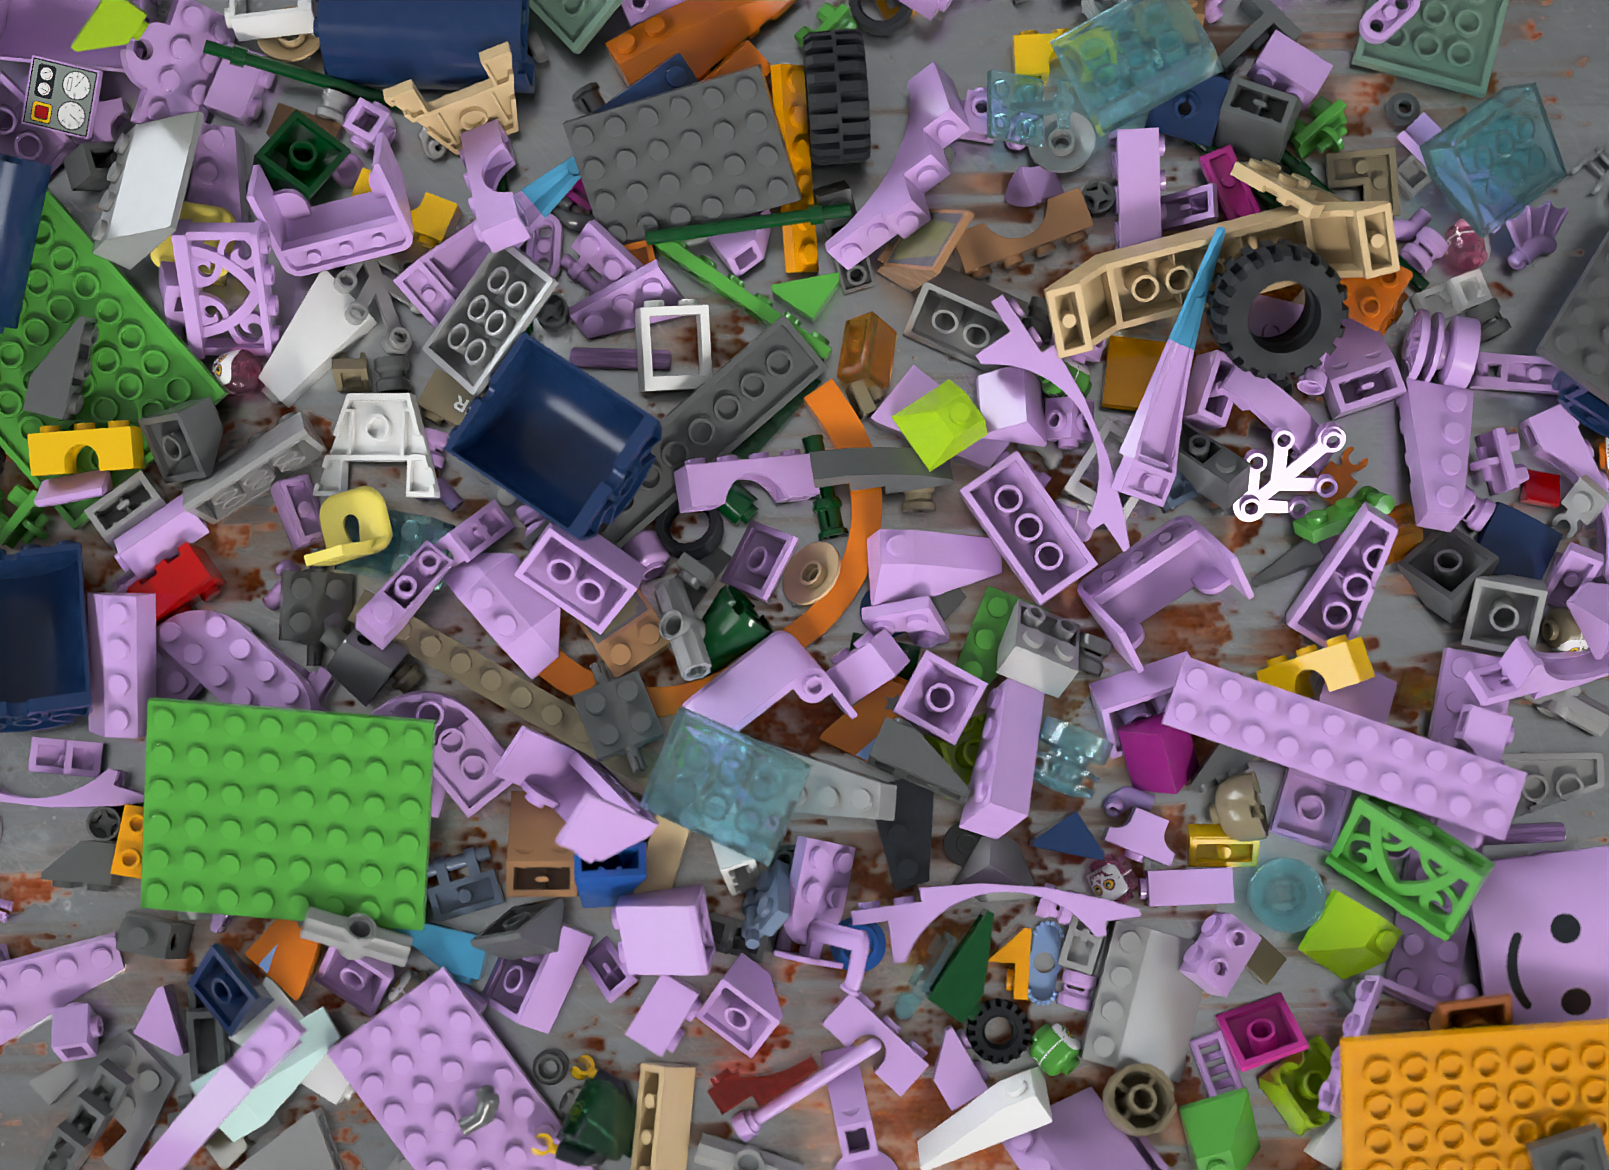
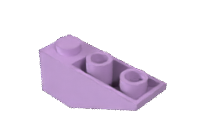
M426 540L357 613L355 629L383 650L406 626L454 564V561Z
M855 1045L849 1048L843 1047L821 1052L823 1067L825 1068L854 1050ZM858 1063L827 1083L844 1163L879 1155Z

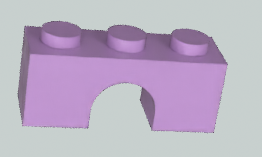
M863 992L859 996L847 993L823 1019L822 1025L847 1048L863 1035H874L881 1039L885 1045V1054L883 1059L874 1068V1073L901 1097L929 1066L928 1061L924 1059L928 1053L915 1040L912 1039L907 1043L900 1037L898 1033L902 1029L889 1016L886 1015L881 1019L874 1013L872 1009L875 1007V1004Z

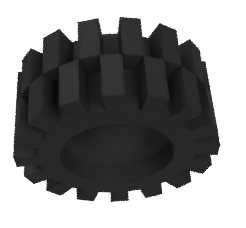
M993 998V1000L983 1001L984 1005L973 1021L969 1018L967 1021L966 1034L972 1049L980 1058L993 1064H1007L1013 1059L1017 1060L1021 1057L1020 1054L1026 1051L1028 1041L1031 1040V1025L1027 1015L1018 1005L1007 999ZM996 1017L1007 1019L1012 1026L1010 1039L1000 1045L991 1043L985 1035L987 1023Z

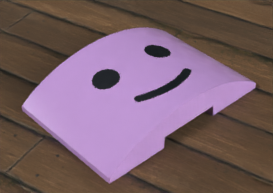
M1609 846L1491 860L1495 863V866L1470 906L1483 996L1510 993L1512 995L1513 1025L1609 1019Z

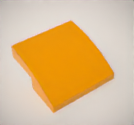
M1110 335L1107 342L1101 407L1137 411L1167 342Z

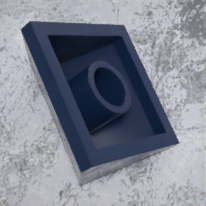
M1077 811L1066 813L1029 838L1027 846L1096 860H1104L1105 855Z
M220 943L211 945L188 982V985L230 1037L237 1034L274 1001V998L234 949Z

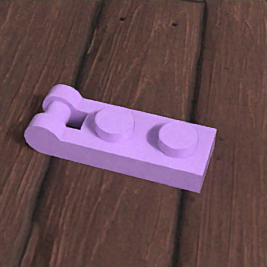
M1479 352L1474 376L1470 380V388L1476 390L1492 389L1559 395V391L1552 389L1553 379L1559 369L1543 357ZM1489 366H1498L1497 377L1488 376Z

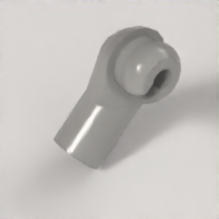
M421 126L418 132V140L424 154L431 159L440 158L444 155L446 147L427 134L426 128Z
M1047 440L1045 447L1017 443L1018 452H1038L1044 458V466L1048 469H1057L1062 464L1063 450L1058 448V445L1053 441Z

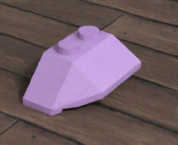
M480 553L468 563L463 561L457 567H450L443 576L445 582L501 648L532 680L559 657L561 607L514 576L522 563L515 554Z

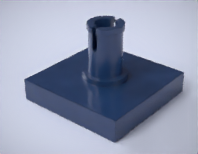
M1164 61L1145 128H1159V133L1210 147L1231 78Z

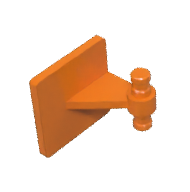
M1400 266V271L1369 279L1364 277L1341 278L1340 284L1346 288L1348 296L1347 300L1343 301L1349 307L1348 317L1373 331L1379 330L1382 336H1384L1388 327L1391 324H1396L1403 313V304L1409 298V295L1404 290L1413 277L1412 271Z

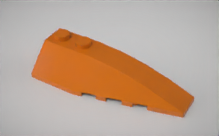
M686 0L660 12L605 44L616 70L627 87L667 58L679 52L700 82L711 73V67L721 59L724 60L746 38L751 40L760 33V26L768 19L775 20L798 0Z

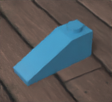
M425 921L423 931L393 928L396 932L412 936V945L439 968L445 966L453 974V978L456 981L473 984L474 979L479 980L484 977L489 953L473 948L470 943L479 933Z

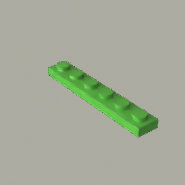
M683 240L655 244L658 254L765 327H769L782 315L772 308L774 304L767 297L760 293H756L754 296L744 289L745 283L730 273L726 277L716 270L717 264L702 254L698 258L689 252L688 249L690 247ZM785 312L783 315H785L826 364L832 355V348L828 346L830 341L816 331H813L811 334L800 327L802 323L799 319Z

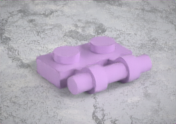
M595 219L585 225L571 246L580 255V258L576 261L568 253L560 260V264L568 271L567 276L574 282L579 281L589 291V296L643 267V264ZM590 266L602 276L599 282L587 271Z

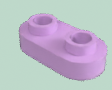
M1421 0L1377 1L1361 18L1359 22L1360 35L1365 41L1372 44L1385 42L1415 15L1420 7ZM1395 2H1403L1405 5V9H1398L1395 5ZM1372 23L1378 24L1381 31H1373L1370 25Z
M549 213L531 234V239L527 240L526 254L537 263L542 261L550 263L547 271L554 278L558 276L561 269L560 260L563 242V228L556 216ZM544 228L552 230V234L547 238L540 236V232Z

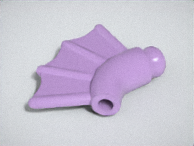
M1547 200L1539 207L1526 205L1517 217L1506 220V226L1515 244V247L1512 249L1513 254L1508 257V263L1513 269L1522 270L1525 265L1531 264L1539 255L1555 252L1557 242L1554 238L1568 214L1569 208H1556L1552 205L1551 201Z

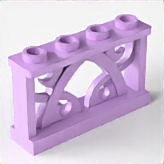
M179 219L177 229L172 233L171 238L189 348L199 359H204L206 355H222L234 350H240L237 355L266 356V358H270L283 336V330L281 325H276L275 316H278L279 300L277 295H272L271 285H274L275 269L273 264H268L267 254H270L271 238L269 233H264L263 221H255L254 223L193 222L192 219ZM195 240H220L218 248ZM231 240H244L250 245L252 254L248 257L242 256L239 253L240 245L235 247L230 255L225 252V247ZM211 262L215 264V269L211 274H204L200 271V265H206L210 269ZM254 266L255 274L249 268ZM222 268L238 278L250 291L244 301L231 312L220 298L203 292L202 288L214 283L219 278ZM258 302L260 312L254 311V308L257 306ZM209 305L215 306L223 317H219L218 311L212 315L208 314L206 307ZM240 323L244 331L252 334L253 330L249 324L258 323L262 328L263 334L259 338H246L239 333L236 325ZM227 330L229 331L232 337L210 338V336L223 333Z

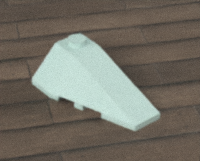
M324 1006L298 1021L307 1030L300 1038L302 1044L265 1078L219 1126L233 1142L266 1124L310 1071L323 1059L328 1050L341 1038ZM223 1064L190 1083L195 1095L202 1090Z

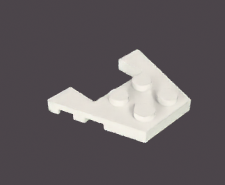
M347 393L333 433L336 437L330 455H325L322 467L325 469L320 483L315 484L313 496L329 497L347 491L349 462H407L406 497L440 498L441 493L416 395L411 393Z

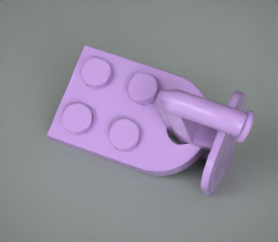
M798 836L789 877L790 916L779 931L773 956L807 964L843 969L844 963L820 957L822 945L828 944L852 950L847 977L840 987L850 995L859 996L861 993L859 989L863 980L869 951V937L864 931L838 925L843 916L856 847ZM792 941L801 944L799 953L791 951Z

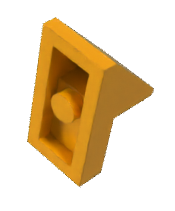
M1020 927L988 956V962L1012 963V969H1006L1005 990L1011 991L1013 999L1028 1000L1031 928Z

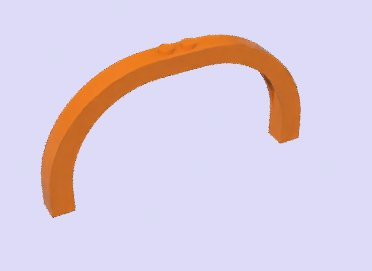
M830 379L804 397V405L823 430L834 449L872 447L863 424L833 379ZM848 483L851 501V526L837 581L823 598L815 602L803 615L781 630L792 634L805 649H808L822 638L842 618L854 602L869 573L867 539L881 528L882 487L850 491ZM560 648L559 657L539 674L541 678L570 697L588 690L597 684L593 672L580 666ZM728 667L701 680L682 685L645 687L657 717L680 716L683 703Z

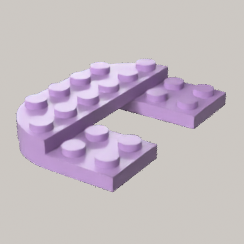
M192 610L170 617L156 627L157 698L193 700L205 687L222 703L321 710L317 695L308 680L289 666L259 639L249 626L241 621L215 611Z
M413 691L388 700L369 714L436 720L433 776L468 818L512 784V782L495 776L492 773L506 750L482 722L480 716L458 698L436 691Z

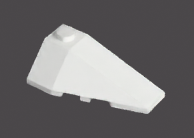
M1037 1066L997 1082L918 1140L921 1170H931L1053 1122L1044 1070Z

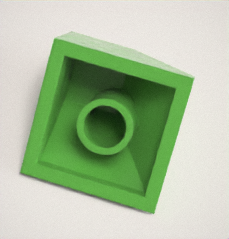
M1246 1087L1178 1107L1194 1170H1244L1261 1148L1249 1092Z

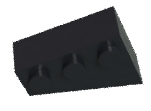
M904 779L889 782L897 785L894 821L875 819L895 891L929 882L934 792Z

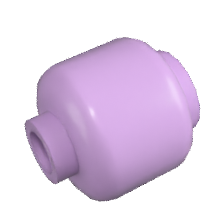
M642 529L621 548L625 553L647 567L642 580L655 579L667 570L666 566L670 561V553L663 546L656 530Z

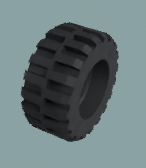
M856 29L809 32L803 37V62L811 161L817 165L864 162L870 158L871 134L863 35Z
M1270 239L1261 240L1258 242L1259 248L1253 249L1250 245L1239 250L1241 256L1236 260L1230 256L1223 263L1227 267L1223 274L1216 272L1212 280L1216 289L1215 291H1208L1206 302L1211 306V309L1206 311V319L1212 327L1210 333L1220 346V349L1244 372L1250 371L1254 377L1265 379L1269 374L1273 380H1285L1286 373H1291L1296 378L1304 375V368L1311 366L1313 369L1317 368L1322 364L1320 358L1325 353L1331 356L1337 348L1333 342L1336 337H1343L1346 328L1341 324V321L1348 319L1349 307L1343 303L1348 298L1346 288L1340 284L1341 278L1338 273L1309 247L1301 243L1295 245L1287 239H1279L1277 244H1274ZM1293 281L1300 284L1304 289L1305 304L1297 322L1290 329L1276 336L1260 337L1254 335L1248 328V314L1257 295L1268 286L1278 282Z

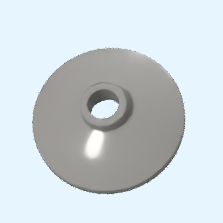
M1058 109L1043 114L1033 123L1029 130L1027 144L1029 153L1036 164L1050 172L1066 173L1080 168L1091 158L1095 149L1096 136L1092 124L1082 114L1073 110ZM1060 143H1065L1068 145V147L1065 149L1056 148V146Z

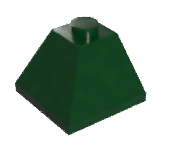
M295 109L254 155L253 165L260 164L274 191L294 189L310 200L349 156L351 149Z

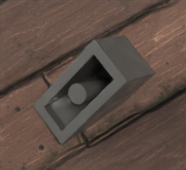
M116 142L81 143L63 159L72 191L104 190L109 188L110 181L107 180V174L117 158L118 153L114 152Z

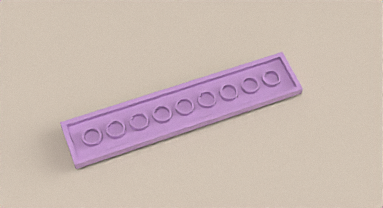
M1452 648L1443 649L1427 739L1467 752L1453 738L1463 704L1475 705L1507 715L1509 700L1482 706L1464 679L1470 670L1499 663L1501 657ZM1414 811L1426 820H1429L1430 815ZM1485 834L1483 836L1480 846L1478 848H1474V850L1480 853L1481 855L1483 851ZM1412 847L1410 853L1406 856L1402 880L1418 881L1430 879L1421 865L1420 852ZM1430 860L1434 869L1436 866H1441L1433 860ZM1460 878L1451 886L1454 887L1462 898L1467 887L1466 882ZM1440 890L1445 898L1444 906L1441 907L1439 902L1435 900L1431 902L1446 912L1451 913L1453 910L1452 902L1449 896L1443 890ZM1470 908L1459 929L1447 941L1431 935L1423 926L1411 918L1396 912L1394 925L1402 930L1403 933L1388 957L1385 978L1439 1002L1454 1000L1455 991L1459 986L1471 919Z
M1187 656L1183 658L1161 722L1162 724L1503 841L1506 839L1528 774Z

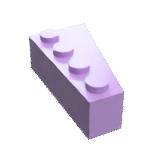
M1159 128L1118 129L1108 132L1109 144L1116 145V152L1112 153V159H1110V173L1113 175V179H1118V186L1113 187L1115 191L1113 210L1115 214H1119V220L1114 222L1115 250L1162 238L1161 225H1166L1167 222L1166 205H1161L1160 191H1165L1166 188L1165 170H1160V156L1165 154L1164 135H1159Z
M1365 501L1285 613L1287 625L1323 648L1328 647L1326 640L1344 634L1347 635L1348 640L1354 639L1358 634L1363 615L1368 603L1371 601L1376 582L1384 568L1397 535L1398 527L1395 520Z
M1007 678L997 688L991 690L987 699L988 711L969 784L971 792L963 808L959 824L960 828L997 840L1028 816L1045 696L1044 692L1010 678Z

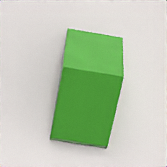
M839 272L774 284L771 285L772 296L775 301L814 325L839 288L840 276Z

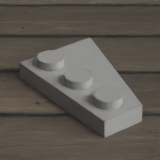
M1604 752L1503 753L1501 758L1505 762L1504 765L1528 773L1512 820L1605 787Z

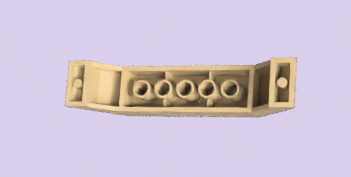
M1389 201L1319 202L1325 205L1320 218H1306L1298 213V208L1292 205L1282 206L1096 254L1044 289L1057 356L1060 359L1091 351L1093 346L1118 330L1179 315L1218 226L1225 228L1226 233L1212 280L1216 272L1224 273L1227 267L1223 263L1230 256L1236 260L1241 256L1239 251L1241 248L1250 245L1253 249L1259 248L1258 242L1270 239L1274 244H1277L1279 239H1287L1295 245L1301 243L1309 247L1313 252L1322 257L1338 273L1340 278L1364 277L1369 279L1400 271L1391 203ZM1211 281L1209 291H1215L1216 286ZM1293 281L1278 282L1268 286L1260 293L1298 283ZM1206 302L1204 308L1210 307V305Z

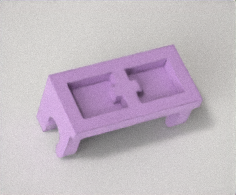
M492 500L433 545L441 552L449 550L453 555L452 561H454L451 567H457L463 561L467 563L515 526L498 503Z

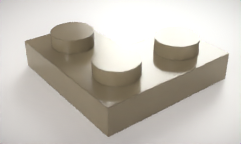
M1396 146L1325 154L1328 189L1362 186L1363 201H1389L1391 203L1392 217L1401 215Z

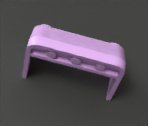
M384 132L377 133L372 163L373 169L369 175V185L372 191L313 207L309 206L305 196L297 190L282 189L273 192L260 164L253 165L246 198L258 221H263L264 233L270 234L271 246L282 268L287 273L294 276H305L401 252L411 246L414 228L404 175Z
M1186 515L1170 520L1131 546L1128 550L1083 578L1077 587L1078 594L1110 643L1113 644L1114 649L1138 674L1144 670L1135 652V649L1139 647L1145 638V632L1140 623L1192 588L1196 587L1204 594H1217L1232 584L1248 600L1254 597L1237 557L1193 517Z
M775 631L688 698L683 703L680 711L681 720L746 803L752 798L732 774V771L743 763L747 754L746 745L737 732L793 689L802 700L808 703L820 702L830 695L836 705L851 719L857 716V713L825 671L801 643L786 631Z
M525 726L521 727L492 771L495 776L521 786L527 793L525 798L531 804L539 808H543L544 805L553 808L566 822L555 842L560 846L575 851L578 856L590 863H593L594 860L603 861L652 835L659 825L658 820L600 762L573 747Z

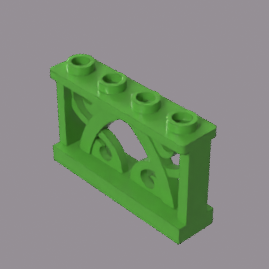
M1362 793L1353 805V810L1325 862L1332 866L1340 875L1348 877L1364 887L1370 895L1379 897L1394 907L1399 914L1409 917L1423 926L1431 935L1447 941L1459 929L1461 922L1486 878L1493 870L1495 863L1411 809ZM1364 817L1371 820L1370 833L1357 831ZM1392 835H1394L1397 838H1399L1401 842H1392L1389 840H1392L1394 838ZM1362 840L1371 844V847L1364 846L1358 850V852L1366 855L1367 860L1350 849L1353 841ZM1411 846L1419 851L1421 865L1430 879L1418 881L1400 880L1392 866L1387 850L1402 851ZM1430 860H1433L1441 866H1436L1434 869ZM1460 878L1469 883L1462 898L1454 887L1451 886ZM1440 890H1443L1452 902L1453 910L1451 913L1446 912L1431 902L1435 900L1439 902L1441 907L1444 906L1445 898Z

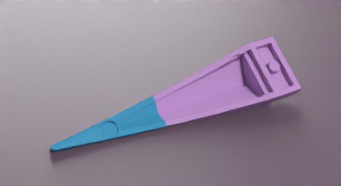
M574 156L514 194L527 214L531 234L581 178ZM477 219L422 254L393 279V282L435 329L491 251L485 241L481 243L475 234L473 223L477 222ZM525 241L514 246L519 249Z
M1220 226L1217 227L1119 451L1124 456L1111 486V489L1164 507L1176 477L1183 411L1195 345L1208 291L1226 233V229Z

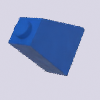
M640 841L603 861L594 860L593 863L582 859L574 851V880L583 908L615 907L620 896L631 894L647 878L646 841Z

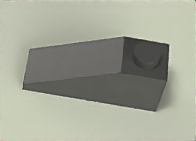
M885 717L869 754L867 764L965 805L971 790L918 730L913 729V725L904 719L894 717L891 720Z

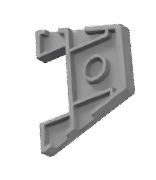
M129 1029L99 1044L98 1057L66 1061L28 1082L49 1105H52L77 1080L87 1089L98 1065L107 1058L135 1079L114 1115V1118L127 1132L101 1157L112 1170L134 1169L133 1166L140 1153L144 1150L149 1140L148 1137L179 1080L167 1065Z

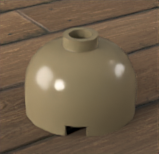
M1254 771L1237 773L1227 777L1219 784L1216 790L1215 802L1209 804L1213 824L1220 823L1226 835L1231 839L1241 842L1267 839L1268 836L1265 806L1261 803L1259 795L1261 789Z
M1146 1063L1132 1064L1119 1069L1109 1078L1103 1090V1107L1107 1118L1116 1129L1126 1135L1144 1137L1162 1131L1171 1123L1176 1112V1103H1174L1172 1092L1175 1089L1164 1071L1154 1065Z

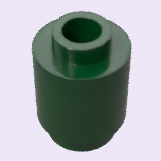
M734 481L727 493L725 504L717 507V510L735 525H738L741 521L747 524L759 510L755 506L758 499L741 484Z

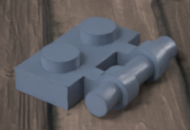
M489 845L478 849L472 846L464 849V853L448 858L442 855L434 858V862L428 863V878L437 876L440 884L439 886L427 889L436 923L505 902L496 869L485 872L481 871L480 862L492 859ZM468 867L469 877L455 881L451 880L450 871Z
M776 860L768 871H763L758 878L757 889H748L746 891V898L742 901V913L746 916V920L742 924V936L746 939V947L750 949L759 947L760 938L764 934L772 937L790 916L789 864Z

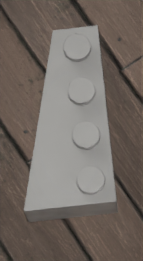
M754 739L750 797L752 799L749 801L748 809L894 821L897 785L810 756L804 752L793 750L772 741Z

